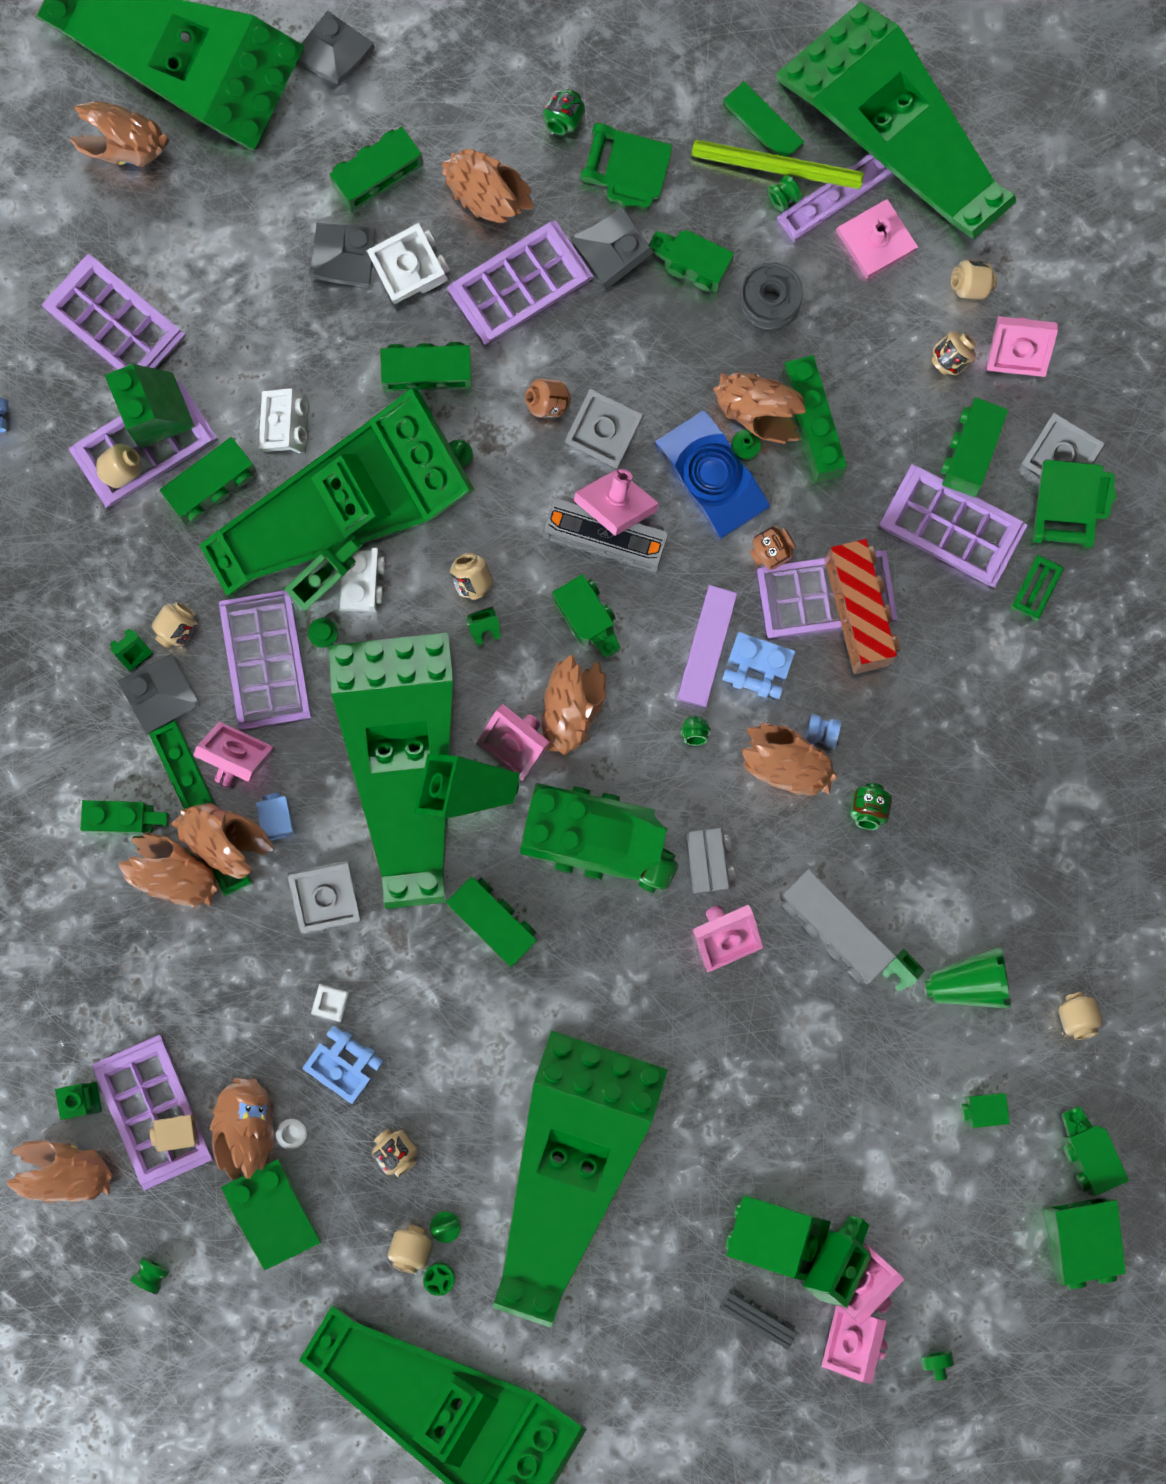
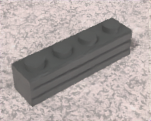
M734 1290V1292L728 1291L719 1307L721 1310L789 1350L798 1334L794 1330L796 1326L786 1320L784 1323L777 1320L778 1315L769 1310L767 1313L762 1311L760 1304L753 1300L750 1303L744 1300L745 1295L737 1290Z

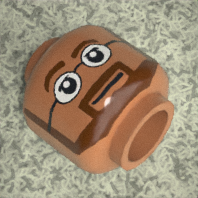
M539 378L533 381L526 391L525 402L529 411L536 417L558 418L569 408L571 395L562 381Z
M772 526L753 538L752 544L754 549L750 553L758 566L764 564L767 569L774 570L793 558V550L796 549V545L786 528L780 529L778 526Z

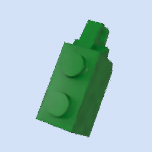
M688 230L679 232L677 237L656 231L649 243L654 254L665 261V267L668 268V272L671 275L680 279L686 277L694 281L695 286L707 292L710 289L715 292L718 291L734 257V252Z
M356 536L343 547L339 542L334 543L303 570L284 590L303 611H306L355 566L356 561L352 558V555L363 544Z
M581 574L552 592V599L578 641L585 645L592 643L604 659H607L621 649L613 631V621L616 617L608 604L604 606L601 604L597 597L600 591L592 579L587 581L585 576Z
M82 800L80 831L88 835L142 836L145 832L152 833L153 826L169 827L170 814L154 812V806L147 805L144 802Z
M1080 1106L1061 1113L1067 1136L1063 1137L1066 1143L1063 1146V1150L1069 1162H1074L1079 1174L1076 1175V1179L1082 1191H1087L1089 1195L1097 1196L1129 1182L1107 1130L1103 1127L1092 1125Z
M849 1216L838 1233L829 1231L803 1287L822 1302L847 1308L871 1260L870 1251L863 1246L870 1225L861 1218Z

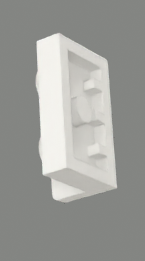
M293 388L262 391L259 435L260 450L264 452L292 450L296 453H305V445L308 439L306 430L307 414L309 412L307 395Z
M372 548V551L358 550L352 555V558L356 561L355 566L342 577L340 610L377 612V604L383 603V586H378L379 574L384 575L385 557L380 556L378 548Z

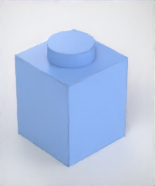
M273 793L262 796L263 801L255 802L260 827L267 834L269 840L296 835L290 802L286 796L281 797L280 793Z

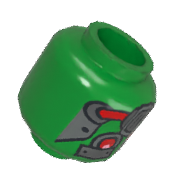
M566 89L553 92L542 113L546 127L558 135L574 132L585 113V105L581 100V96L574 90Z

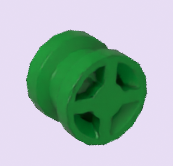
M790 175L782 177L781 182L777 185L772 184L767 187L770 200L780 212L786 211L792 202L798 203L803 199L798 184Z
M142 1257L139 1262L140 1269L138 1273L132 1275L130 1281L145 1291L158 1294L161 1289L160 1282L168 1276L170 1271L163 1265L149 1258Z
M442 1262L429 1266L423 1277L424 1287L430 1294L435 1296H442L448 1293L455 1282V1273L452 1267Z

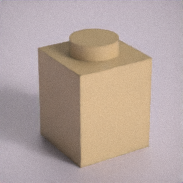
M195 1114L153 1121L154 1127L150 1128V1140L152 1146H157V1152L199 1145Z

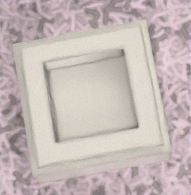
M319 984L311 1014L342 1022L350 992Z

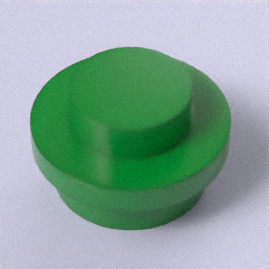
M318 618L310 624L308 638L314 646L327 648L337 640L338 629L330 619Z

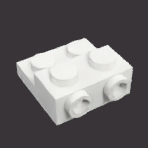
M419 223L367 250L394 304L419 291L423 294L448 281L445 273L450 270L442 255L436 257L432 248L437 244L430 230L423 231Z

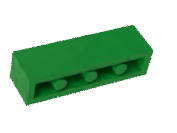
M814 355L785 362L782 371L785 385L800 393L805 402L803 405L805 406L806 413L794 415L814 483L843 476L847 464Z

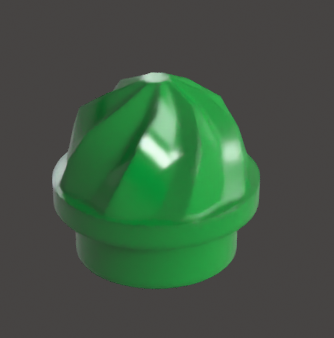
M694 715L686 718L680 733L684 737L683 741L685 744L700 746L708 742L711 729L707 720L701 716Z

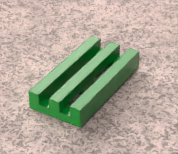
M1037 554L1010 609L1018 610L1022 615H1028L1037 622L1064 567ZM1039 564H1042L1044 568L1024 606L1020 603ZM1051 568L1055 572L1036 611H1034L1031 607Z

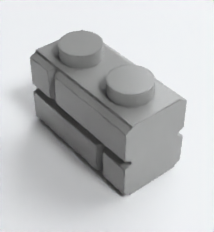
M723 828L686 832L685 837L693 895L729 891L731 889L730 883H735L734 866L728 865L726 853H731L730 836L724 835Z

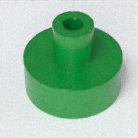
M741 430L734 435L731 447L739 460L751 461L759 454L761 440L749 430Z
M940 1351L921 1356L923 1370H933L935 1381L947 1379L945 1368L954 1365L952 1351Z

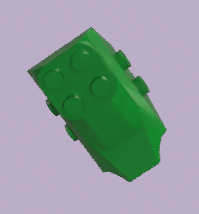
M540 783L535 784L520 854L555 864V870L565 873H572L573 869L585 871V877L602 880L604 875L640 881L641 874L645 870L660 863L667 828L655 817V809L620 802V797L613 794L603 793L602 797L590 795L591 790L573 786L571 791Z

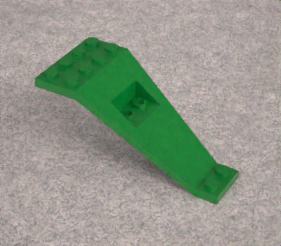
M43 0L35 18L65 34L198 121L251 151L255 150L304 48L303 44L254 15L186 0ZM182 32L189 35L188 43L181 40ZM169 58L177 62L176 69L169 67Z
M862 1L776 73L778 82L820 110L951 224L971 238L975 239L1016 203L1015 194L994 181L900 26Z
M410 388L365 424L199 544L225 594L233 596L256 579L315 560L334 543L339 542L343 547L356 536L362 544L431 522L475 489L417 388ZM338 479L341 481L340 488L337 485ZM352 505L355 506V513L352 512Z
M449 633L329 645L331 695L382 876L385 909L446 903L444 862L447 818L414 814L427 755H450L454 685Z
M551 1030L532 1086L502 1279L492 1308L552 1328L561 1297L651 1127L668 1069ZM559 1156L563 1161L556 1162L553 1157ZM589 1166L592 1171L586 1172L582 1167Z
M331 1306L299 1359L302 1364L321 1377L445 1484H555L587 1430L586 1427L539 1394L359 1324L334 1306ZM461 1400L462 1405L460 1409H457V1403ZM445 1428V1434L441 1438V1430Z

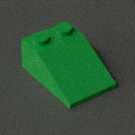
M282 1158L265 1165L262 1170L256 1169L251 1178H245L244 1175L221 1187L235 1219L264 1271L321 1243Z

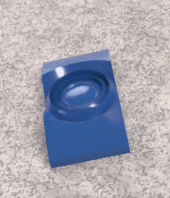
M705 410L655 441V445L720 540L770 508L754 477L741 463L724 433Z

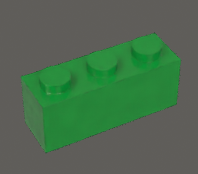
M401 126L397 130L387 131L380 141L374 145H367L361 148L356 156L348 162L342 161L332 169V172L329 173L332 186L349 210L353 212L423 166V157L420 150Z
M450 342L446 346L420 343L417 347L391 344L387 348H380L381 384L384 392L408 391L410 388H417L418 390L472 388L470 345H464L462 342Z
M976 397L970 407L964 406L958 421L963 424L961 432L955 431L949 448L954 449L952 457L946 456L940 473L945 474L942 486L976 497L983 484L1009 409Z
M231 436L159 489V491L184 524H187L189 521L193 523L202 518L206 513L205 510L212 504L218 505L225 501L230 495L229 492L235 487H242L248 484L253 479V474L257 471L253 463Z
M471 876L446 901V904L494 952L513 968L537 943V940L534 938L537 932L525 920L520 924L512 916L515 910L504 899L497 902L490 895L493 888L480 877L476 881Z

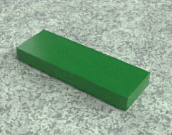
M745 81L723 99L722 104L773 155L790 158L804 145V140Z

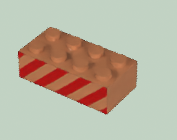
M867 539L833 546L830 548L824 561L853 673L858 674L888 667L897 657L896 652L900 651L897 635L891 634L889 623L892 622V615L889 605L883 604L881 594L884 593V584L880 575L876 576L874 564H877L874 547L868 546Z

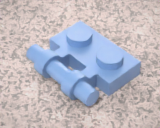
M738 632L728 662L739 665L737 672L725 669L722 680L733 683L732 687L738 689L745 687L759 692V696L765 698L771 696L779 699L783 688L773 685L772 681L773 678L786 680L795 651ZM751 669L765 674L763 681L746 676L747 670Z
M333 1026L327 1033V1036L336 1042L330 1050L320 1043L302 1069L349 1103L354 1104L371 1080L361 1071L366 1065L377 1071L384 1061L374 1055L375 1051L369 1046L365 1048L353 1040V1035L348 1031L342 1032ZM344 1048L358 1058L354 1065H351L339 1056Z

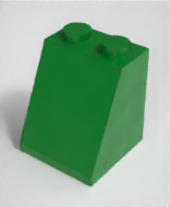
M131 364L104 375L126 430L140 450L195 428L172 372Z
M428 754L414 814L453 818L512 804L519 791L518 781L520 773L460 756Z
M743 1195L742 1201H739L735 1209V1218L737 1220L734 1230L729 1233L726 1240V1248L728 1249L726 1256L793 1279L805 1281L827 1237L831 1221Z
M1100 1197L1042 1208L1059 1284L1068 1285V1289H1079L1087 1287L1086 1281L1098 1279L1099 1284L1117 1281V1275L1126 1274L1117 1200Z

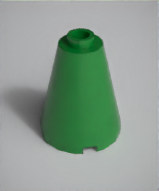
M995 947L930 972L931 979H925L928 998L934 997L935 1003L1003 1009L1012 1007L1002 947Z

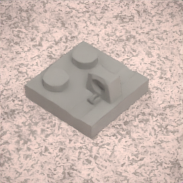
M590 388L564 443L618 469L644 414Z
M1053 413L1022 462V465L1041 476L1043 461L1047 459L1094 464L1106 444Z
M348 860L288 872L287 876L300 934L361 921Z

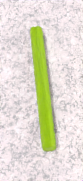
M695 140L692 147V156L696 158L854 189H861L864 173L860 171L701 140Z

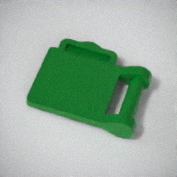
M595 123L592 129V134L594 135L586 168L581 171L580 180L589 184L607 186L608 200L619 203L625 209L638 208L647 210L652 203V199L660 197L672 146L668 143L619 131L603 123ZM605 139H611L614 142L605 175L597 172Z
M1044 460L1032 543H1042L1045 540L1083 544L1084 548H1093L1096 519H1106L1110 516L1111 506L1117 497L1114 488L1115 475L1111 472L1103 471V466L1100 464ZM1045 520L1085 524L1084 532L1044 529Z

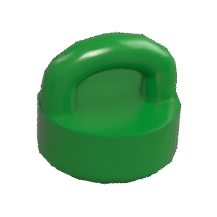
M463 439L449 442L463 470L468 468L473 460V452L470 445Z
M449 1211L436 1214L430 1223V1232L433 1238L441 1243L454 1241L461 1231L459 1218Z

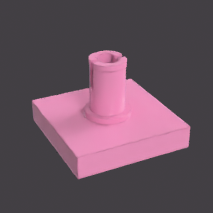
M888 199L840 225L836 230L866 279L914 253L918 248Z
M998 316L987 359V371L1046 377L1058 333V323L1028 320L1024 317L1010 318Z
M616 469L575 492L574 501L615 536L656 513L659 506L655 499L632 481V474L624 469Z
M502 704L495 711L476 744L507 770L520 773L519 779L523 782L550 742L537 732L540 723L536 717L527 715L522 720Z
M219 722L196 746L193 756L218 767L214 779L217 783H220L222 778H224L222 785L228 787L233 785L235 776L249 782L270 758L274 747Z
M749 905L726 915L721 906H713L706 911L709 922L692 929L702 962L708 973L763 949L755 917Z
M867 1244L864 1247L870 1251L871 1260L848 1307H842L860 1325L875 1310L879 1313L886 1312L892 1303L888 1296L905 1280Z
M836 1305L821 1367L855 1380L872 1384L878 1359H884L887 1354L880 1351V1349H888V1344L883 1339L887 1321L870 1315L860 1325L841 1306Z

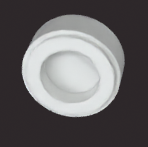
M298 1119L283 1121L276 1131V1139L279 1145L287 1150L301 1148L308 1138L306 1125Z

